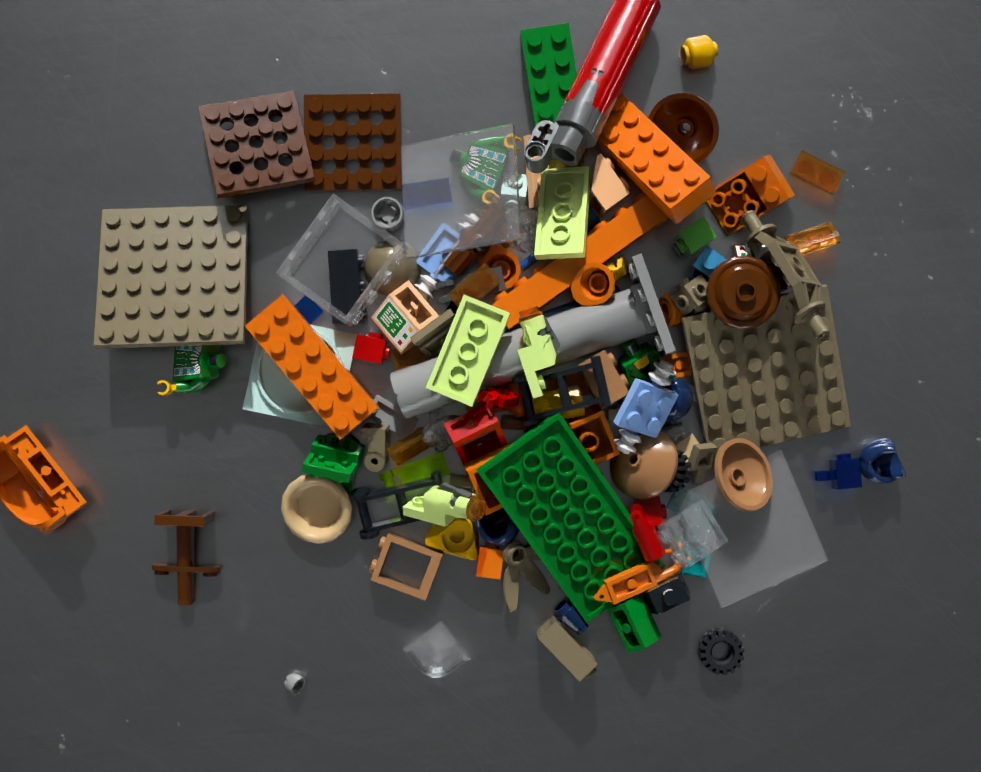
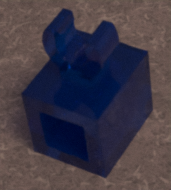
M851 453L837 454L836 459L829 460L830 470L814 471L815 481L831 480L832 489L840 490L862 487L859 458L851 457Z

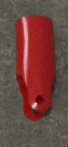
M639 504L632 505L630 517L633 522V534L645 561L652 562L660 559L665 555V550L654 524L645 515L643 508Z

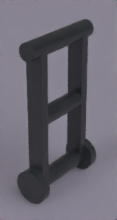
M591 357V363L543 376L545 382L556 379L562 407L535 414L526 375L512 379L513 385H519L527 420L522 423L523 428L537 426L542 422V418L557 413L561 414L601 403L602 407L611 406L601 357ZM593 369L599 397L572 404L565 376Z
M435 471L431 473L430 478L371 492L366 487L352 490L349 493L350 499L357 503L363 529L359 532L360 538L363 540L373 539L379 535V530L420 521L419 519L403 515V506L407 504L405 492L432 485L440 486L443 483L441 473ZM395 494L400 517L372 523L366 501Z

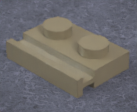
M451 309L410 337L414 345H417L429 359L440 354L455 317Z

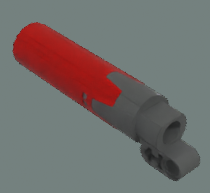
M659 0L613 1L554 123L547 120L539 122L524 148L526 166L532 173L545 171L552 157L564 164L577 166L585 149L596 145L660 12L661 4ZM534 156H541L537 159L532 158Z

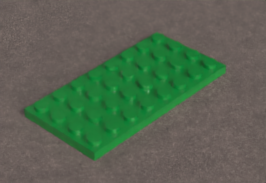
M557 413L549 416L476 469L586 623H589L612 606L611 602L597 601L593 598L604 584L603 580L645 562V559L633 534V522L629 512L561 414ZM661 558L653 561L656 564H658L661 569L665 567V564L663 563Z

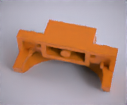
M27 425L9 437L5 435L0 437V500L17 519L39 529L44 536H47L65 523L67 517L87 504L83 496Z

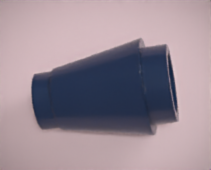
M569 599L562 600L553 611L556 614V619L578 635L585 632L589 626Z

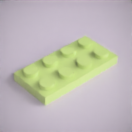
M590 166L554 168L541 172L534 251L536 260L585 257L591 183Z
M463 295L426 388L473 407L511 313Z

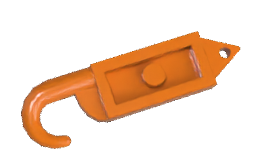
M665 549V554H671L675 557V563L672 567L662 571L655 562L645 561L603 580L604 584L593 598L597 601L611 602L615 605L658 586V583L670 579L680 572L683 566L682 556L675 549Z

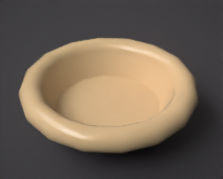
M310 474L298 477L288 485L282 496L281 512L284 523L294 535L306 542L320 544L331 542L345 532L351 522L352 504L349 494L341 483L324 477H312Z

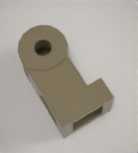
M365 423L361 427V437L368 438V454L365 456L364 464L368 470L379 472L389 460L390 424Z

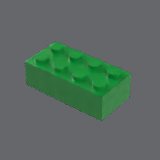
M569 23L520 31V42L534 128L541 121L547 120L554 123L577 76Z

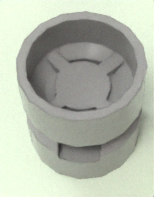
M382 197L373 204L371 216L381 231L394 233L403 226L405 214L401 204L396 199Z

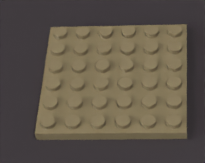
M248 206L102 209L94 330L95 348L245 344Z
M822 285L821 301L826 304V307L820 313V316L830 329V333L821 339L815 338L806 322L802 324L794 323V315L783 301L790 292L781 294L775 313L767 322L754 329L739 330L726 326L713 315L711 310L681 317L705 443H713L718 447L717 452L725 442L735 438L747 439L759 448L851 427L828 285Z

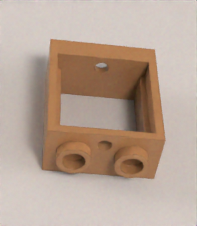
M390 532L387 534V537L382 536L377 550L381 551L378 560L373 559L368 572L372 574L371 581L426 601L443 552ZM392 542L431 557L419 590L380 575Z

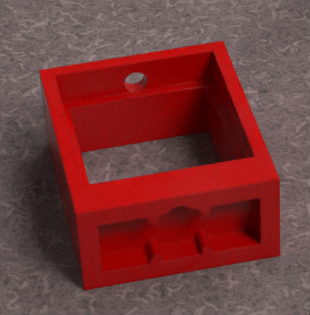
M486 404L444 423L462 464L507 445L493 409L486 408ZM494 429L493 432H491V433H489V434H487V435H485V436H483V437H481V438H479V439H477V440H475V441H473V442H471V443H469V444H466V445H464V446H461L462 444H464V443H466V442H468V441H470V440H472V439H474V438H477V437H479V436H481V435H483V434H485V433H487V432H489V431H491V430Z

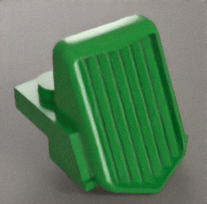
M334 432L325 435L318 434L311 444L310 454L302 464V473L310 474V476L316 478L332 479L337 483H341L349 494L353 488L355 474L361 465L365 445L361 444L352 434H349L343 440H340Z

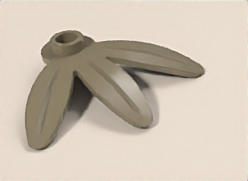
M519 541L508 543L503 551V559L508 563L503 579V594L509 612L513 613L517 609L519 572L528 584L543 594H549L550 587L540 570L529 561L530 559L541 560L531 545L524 547Z

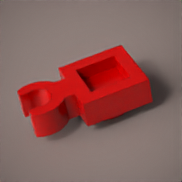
M502 385L489 387L486 391H479L476 401L487 402L485 407L488 409H492L494 406L506 409L507 407L517 406L520 396Z

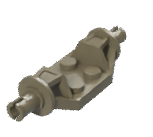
M750 210L741 217V220L751 234L746 238L745 244L748 248H752L757 259H761L764 262L772 260L784 273L782 275L784 281L793 290L783 301L794 315V323L802 324L806 322L816 339L825 337L830 333V329L820 316L826 304L821 301L822 285L798 247L774 235L777 231V227L774 224L763 225L755 211Z

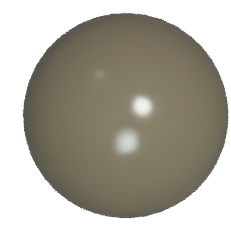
M383 240L374 245L365 258L364 273L366 280L376 292L388 296L408 280L414 286L419 281L422 267L416 262L419 255L411 245L402 240Z

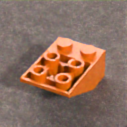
M767 155L715 187L716 194L706 202L726 235L729 236L746 226L741 220V217L746 212L753 210L758 218L793 198L795 194L772 156Z

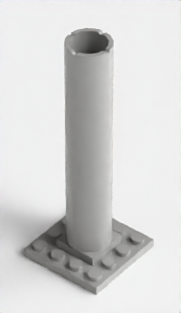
M642 253L632 257L628 269L632 284L637 283L636 285L612 294L605 303L593 306L581 305L547 317L560 343V347L556 351L555 365L536 371L537 373L655 333V337L652 341L657 353L661 352L662 356L676 351ZM521 327L503 333L480 391H486L489 387L502 386L513 382L512 379L525 376L517 351L527 347V344L523 343ZM438 356L390 374L394 394L398 395L396 400L405 418H411L457 402V400L426 388Z

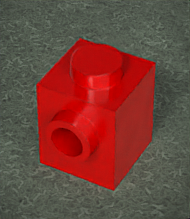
M369 332L368 336L357 334L352 358L383 365L384 360L388 361L391 347L387 346L388 341L383 340V335L373 332Z
M660 496L643 500L633 498L634 504H639L643 508L645 515L652 521L655 529L659 530L658 526L664 525L663 519H667L665 504L661 505Z

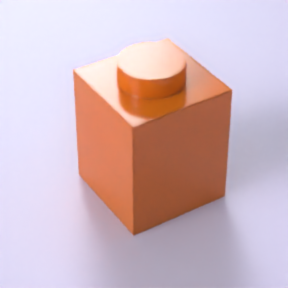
M485 542V546L480 545L476 571L477 577L500 580L504 548Z

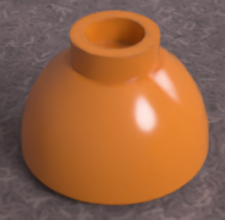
M663 294L659 299V304L667 327L670 328L679 324L682 321L681 317L684 315L670 297L672 294Z

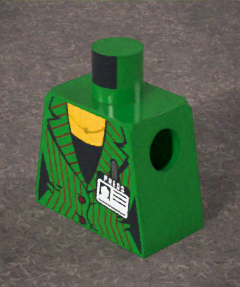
M632 339L623 343L622 346L626 354L618 359L621 373L624 374L630 384V387L627 388L628 391L635 378L652 383L653 381L648 373L655 372L656 367L653 363H660L663 360L648 342L639 345L636 339ZM670 375L668 378L669 381L672 380V378H675L676 375Z

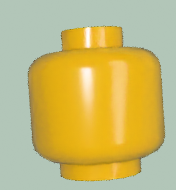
M707 35L688 38L680 49L682 62L693 70L711 66L714 63L715 56H718L716 42H712Z

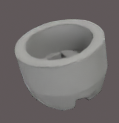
M291 673L284 682L287 691L297 695L305 687L306 679L299 674Z

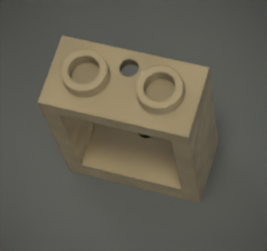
M554 614L536 631L538 639L579 682L583 678L588 680L596 672L597 669L595 667L598 664L595 657L556 619Z

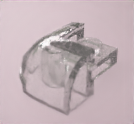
M442 620L403 648L417 669L424 675L432 678H443L471 659Z

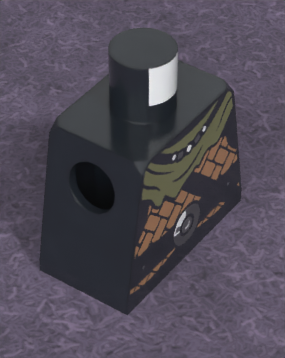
M679 572L674 577L658 583V586L642 592V595L650 612L659 615L689 601L691 592L681 572Z

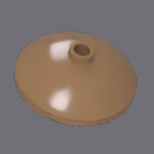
M661 430L657 438L638 433L641 443L634 444L636 452L625 454L619 451L620 455L611 458L610 471L612 479L617 488L625 495L641 500L651 499L663 493L672 483L678 467V454L672 439ZM637 456L638 460L634 464V458Z
M735 438L725 442L716 454L714 465L715 478L719 490L725 499L739 510L750 512L762 508L770 499L773 488V477L767 458L760 448L747 439Z

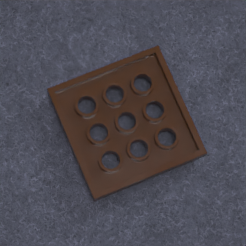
M294 91L198 106L217 199L315 181ZM272 114H279L282 120L275 123L271 122L269 117ZM248 118H255L258 124L250 127L245 124V121ZM224 122H231L234 125L229 131L223 130L220 126ZM282 135L287 138V141L284 144H277L274 142V138ZM256 139L263 142L260 148H252L249 144L252 140ZM228 144H236L239 149L236 152L230 153L226 151L225 147ZM283 157H288L292 160V163L289 166H282L279 164V160ZM259 161H263L268 164V167L265 170H257L254 165ZM238 165L244 171L239 175H235L230 172V169Z
M400 93L304 95V134L315 177L314 182L305 183L306 192L402 191ZM376 112L383 115V121L378 125L370 122L371 115ZM327 113L335 116V121L331 125L322 123V118ZM350 113L358 114V123L349 125L346 122L347 115ZM375 136H379L384 140L382 147L378 149L370 145L371 139ZM332 137L335 139L336 143L332 149L323 148L322 142L325 138ZM357 137L360 140L359 146L355 149L348 148L346 146L348 138ZM355 160L359 162L360 168L357 172L350 173L347 171L346 167L350 161ZM380 160L384 163V168L381 172L376 173L371 170L370 166L373 161ZM333 161L336 164V168L332 173H325L323 171V164L325 162Z

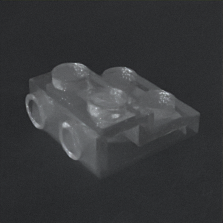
M703 499L698 500L657 526L660 530L658 532L660 541L665 545H669L673 552L671 553L673 562L677 566L681 565L682 568L691 567L728 542V539Z

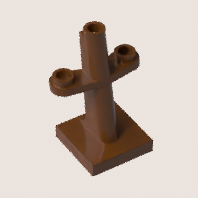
M165 510L155 515L154 525L176 526L177 564L155 563L152 564V570H154L155 575H169V571L177 572L178 605L193 604L194 572H203L205 577H216L218 572H220L219 565H194L195 526L205 527L212 523L215 511H209L202 516H195V511L185 510L177 515H171V510Z

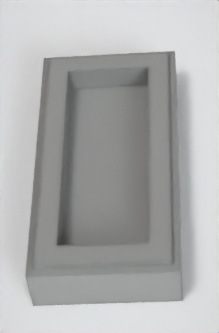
M376 395L374 401L380 409L369 418L378 424H390V431L407 440L419 419L416 417L405 418L398 406Z

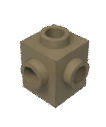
M702 273L692 281L687 277L676 285L678 291L670 296L684 316L692 310L697 314L708 306L705 302L707 300L706 287L708 282Z

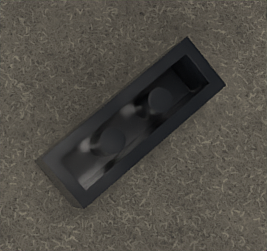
M357 249L328 251L332 324L335 326L364 324V318H368L367 303L362 302V294H366L365 279H361L360 270L364 269V256L359 255Z

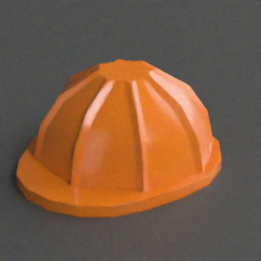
M491 245L489 252L485 256L478 258L479 271L501 266L506 289L511 288L518 281L521 274L519 260L506 248L499 245Z
M596 262L584 265L578 271L571 284L573 298L584 306L605 303L615 290V279L611 270L604 264Z

